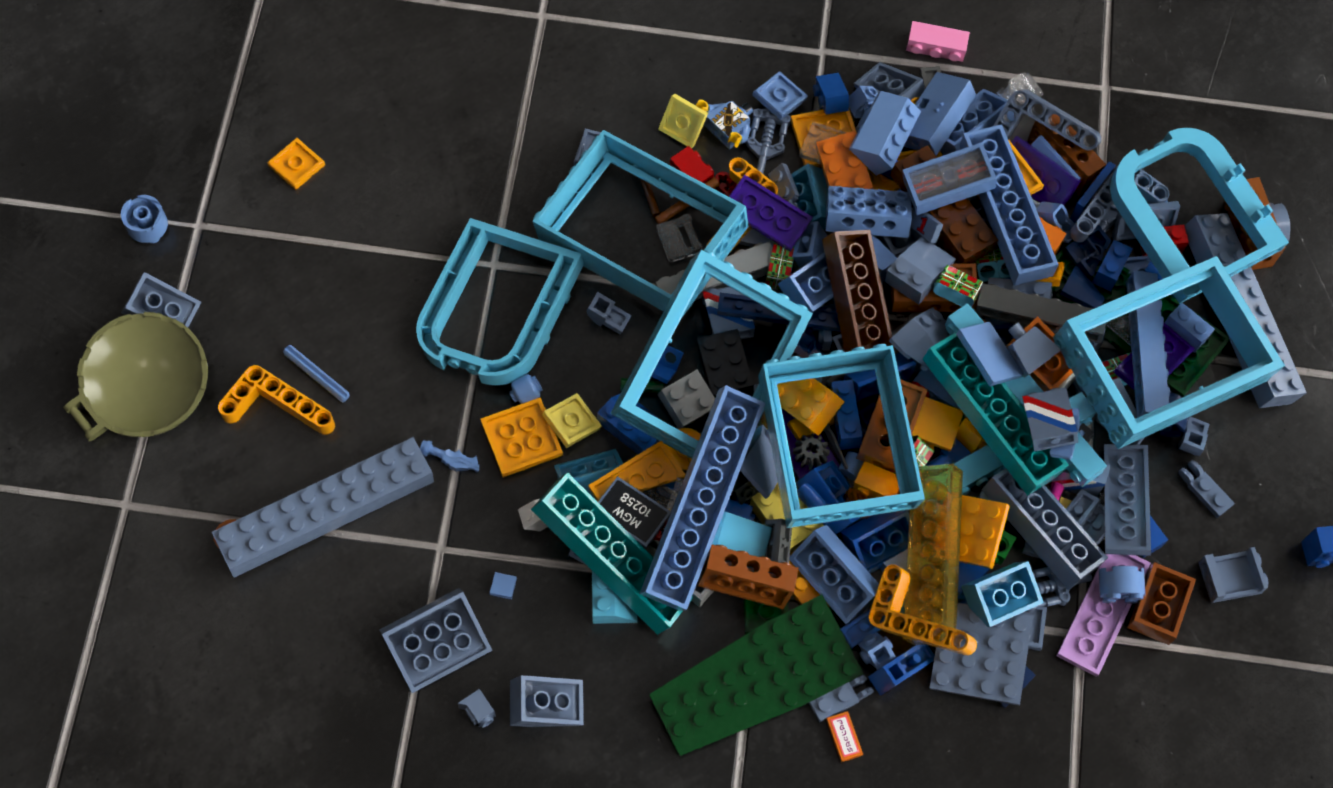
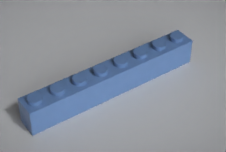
M1133 270L1126 281L1127 294L1157 282L1158 275L1156 273ZM1161 299L1129 312L1137 418L1169 404L1170 388L1167 385L1169 371L1166 369L1165 363L1167 352L1164 351L1165 334H1163L1162 330L1164 318L1161 316Z

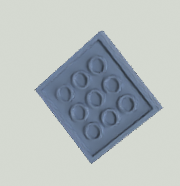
M944 600L940 624L962 630L975 638L977 647L971 655H962L936 647L929 689L1019 706L1033 616L1018 614L996 625L987 627L969 608L968 604ZM945 632L941 634L940 641L945 638ZM966 638L960 642V648L965 645Z

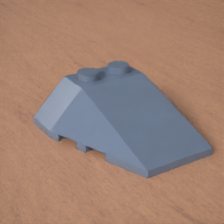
M932 307L911 319L890 338L889 342L908 360L912 357L922 364L920 368L926 371L929 367L922 359L928 349L949 337L950 334L946 330V320L939 311Z

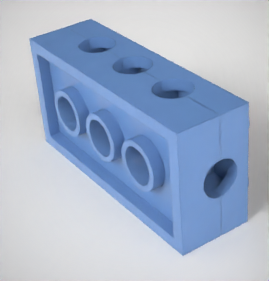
M842 186L828 187L826 231L870 230L871 235L909 237L912 211L908 192Z

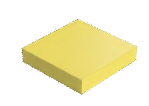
M674 94L670 98L658 130L687 147L693 148L708 113Z
M578 393L545 410L542 414L566 448L600 430L602 426Z

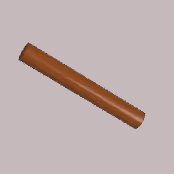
M715 177L705 183L713 189L720 186ZM679 200L657 215L655 220L659 225H662L690 205Z

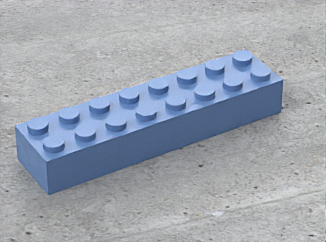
M1002 124L963 133L959 145L960 149L982 142L997 178L995 189L978 195L993 234L998 239L997 244L1013 285L1016 286L1053 277L1059 264Z

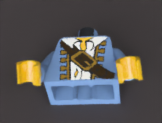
M698 100L695 106L708 113L704 126L729 150L733 146L737 148L739 144L747 142L751 131L749 115L753 113L750 104L745 103L739 108L733 101L708 104L704 100Z

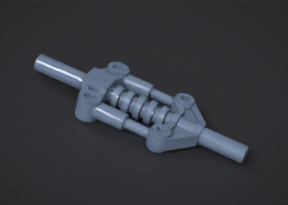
M757 108L753 110L752 132L746 142V146L759 158L756 169L764 174L766 160L784 153L785 145L783 141L784 137H786L791 117L787 115L780 120L767 108ZM760 121H764L761 143H759L755 139V134L758 131ZM775 125H781L779 143L771 145Z
M1045 567L1033 570L1034 578L1043 576L1050 578L1047 582L1037 583L1040 594L1054 591L1056 596L1044 599V603L1026 612L1032 613L1037 607L1045 605L1046 607L1057 604L1065 606L1071 598L1069 590L1051 569ZM1088 575L1078 584L1092 581V575Z

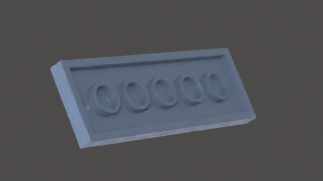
M1104 444V462L1110 465L1104 486L1105 554L1151 556L1148 445H1126L1117 449L1115 444Z

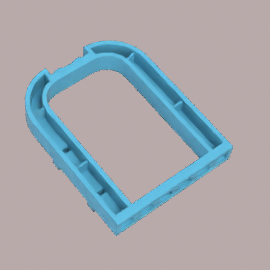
M1178 128L1169 131L1164 139L1157 143L1153 149H1145L1137 154L1135 149L1130 151L1121 160L1112 175L1110 192L1113 203L1163 279L1190 267L1138 190L1134 176L1138 170L1172 153H1188L1199 161L1258 249L1224 267L1230 277L1276 254L1289 243L1270 214L1273 210L1270 205H1263L1243 176L1245 169L1242 164L1236 165L1224 146L1205 131L1195 128ZM1196 283L1173 293L1178 303L1181 304L1202 293Z
M470 218L418 317L416 326L417 338L427 359L442 370L445 369L447 363L456 369L459 367L466 369L469 373L478 375L481 383L487 385L509 384L527 374L538 360L544 345L548 344L551 338L550 333L564 304H567L571 297L570 292L584 265L582 253ZM488 241L555 262L512 350L508 355L497 360L482 359L440 343L441 333Z

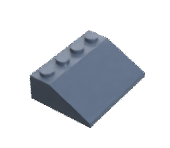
M460 588L379 629L412 693L492 651L464 592Z

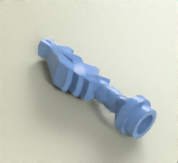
M423 440L420 450L424 456L431 454L442 458L441 462L456 472L469 469L479 472L480 465L478 464L477 456L473 458L466 457L460 450L453 452L447 449L444 451L433 447L432 441Z

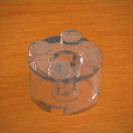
M1023 72L1007 82L1008 86L1005 90L1002 87L996 94L1009 100L1011 95L1020 89H1027L1039 97L1043 95V92L1029 72ZM1021 93L1017 96L1018 102L1024 104L1025 96Z

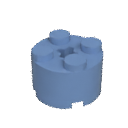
M139 195L136 199L128 200L121 209V219L129 236L141 243L158 242L168 226V219L161 204L156 198L149 195Z
M1113 566L1112 571L1106 572V568L1098 570L1100 598L1103 599V603H1116V600H1125V603L1133 604L1138 603V600H1142L1145 597L1144 568L1138 570L1136 566Z

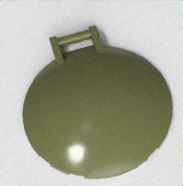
M144 312L133 315L127 314L116 318L99 329L87 343V348L82 359L80 358L77 371L79 395L69 401L63 408L74 417L86 433L85 437L88 441H93L107 430L130 437H150L165 433L184 422L197 408L204 395L208 379V364L204 349L188 327L178 320L160 313ZM83 405L96 421L97 425L92 428L78 408Z

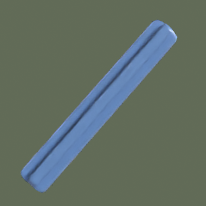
M288 345L283 350L287 358L340 402L344 403L350 397L347 390L292 345Z

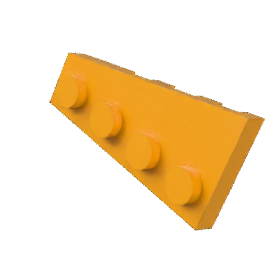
M661 440L589 484L588 488L598 502L617 476L643 492L683 479L686 474Z

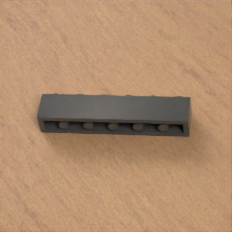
M983 284L976 313L978 316L1013 324L1019 322L1022 326H1027L1038 316L1053 333H1057L1067 320L1094 308L1084 307L1078 303L1062 302L1056 298H1044L1034 293H1022L1016 289L1000 288L995 284ZM1106 323L1085 331L1084 333L1088 340L1101 344Z

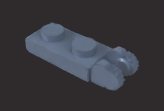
M1191 460L1188 463V467L1197 476L1195 480L1187 469L1181 468L1179 470V475L1187 483V487L1216 518L1220 517L1235 504L1214 480L1203 471V468L1196 461Z
M865 675L859 676L851 682L809 702L819 723L854 706L861 699L874 692L872 687L864 689L857 695L854 692V687L863 684L867 680Z

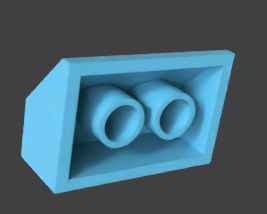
M592 571L593 624L637 623V614Z

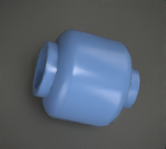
M525 374L511 383L512 390L509 392L515 403L519 401L520 404L540 398L542 387L536 376L532 377L529 374Z

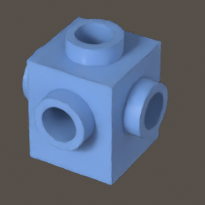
M877 632L867 635L858 644L862 650L860 656L866 664L870 663L877 670L896 658L892 651L893 645L886 636L883 638Z

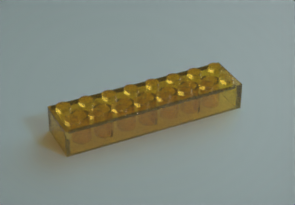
M954 464L918 466L925 500L916 509L910 510L907 572L910 575V583L905 597V614L957 629L963 471ZM925 626L921 628L920 635L924 633ZM945 632L941 634L940 641L945 638ZM903 637V640L913 645H928Z

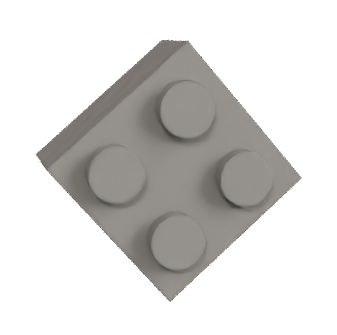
M698 369L665 387L658 394L678 429L685 428L708 415L715 400Z

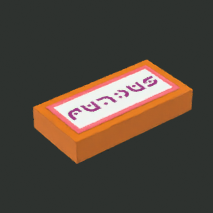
M848 711L826 718L840 761L845 762L863 756Z

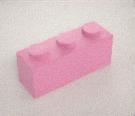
M912 21L906 51L963 62L970 32Z

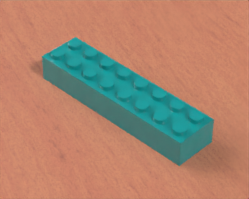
M957 332L930 347L922 360L1022 490L1029 496L1058 477L1069 464L1065 459L1050 457L1051 448L1034 452L1025 408L1005 382L993 386L988 385L956 335Z
M568 472L559 478L531 508L657 635L670 628L683 612L639 594L653 556Z

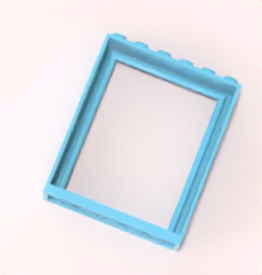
M878 344L870 349L857 347L850 352L835 350L829 355L814 353L809 355L808 358L801 359L800 356L789 357L787 361L780 362L778 359H772L763 364L758 378L762 400L765 402L764 410L786 528L916 509L925 500L893 345ZM875 369L900 494L800 509L777 383Z

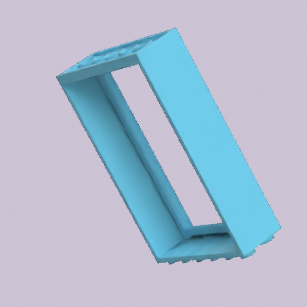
M603 130L600 135L594 138L590 148L583 152L576 166L574 165L570 169L566 179L559 183L556 192L546 200L542 210L535 214L533 224L538 239L582 253L584 267L664 311L673 293H667L559 232L560 228L609 164L612 163L670 194V198L675 197L722 222L723 225L704 249V251L712 252L716 256L715 258L722 262L749 227L746 206ZM704 274L683 316L712 276Z
M701 250L690 260L610 413L659 441L662 440L664 444L691 459L699 441L642 410L636 404L668 343L672 342L671 337L704 274L712 276L790 321L771 360L787 361L792 356L813 314L804 305L793 303L785 294L774 292L769 285L753 280L750 274L739 272L734 269L731 263L720 261L715 258L716 256L712 252L707 250ZM758 384L752 397L763 402L760 384Z
M1217 256L1071 318L1064 323L1053 337L1054 343L1061 349L1065 357L1066 365L1073 371L1077 384L1083 388L1089 404L1094 407L1100 423L1105 426L1111 442L1116 445L1117 449L1268 381L1285 366ZM1197 283L1248 368L1209 386H1200V390L1135 419L1084 332Z

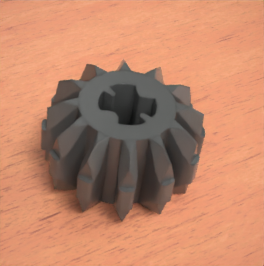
M813 433L810 434L809 438L803 435L801 440L795 442L796 447L793 448V454L796 456L794 460L795 462L802 461L800 464L801 468L808 465V469L811 471L813 465L819 467L821 463L825 464L827 462V456H829L830 451L826 449L828 443L821 442V436L815 439Z

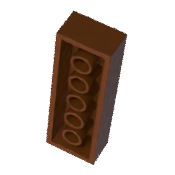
M927 145L896 162L890 175L902 191L908 192L903 181V169L937 157ZM967 198L928 211L930 215L943 224L937 240L946 252L956 259L955 264H971L994 251L998 239Z
M854 230L831 233L823 238L822 242L845 352H850L857 347L870 349L878 344L891 346L892 344L889 340L892 337L871 231Z

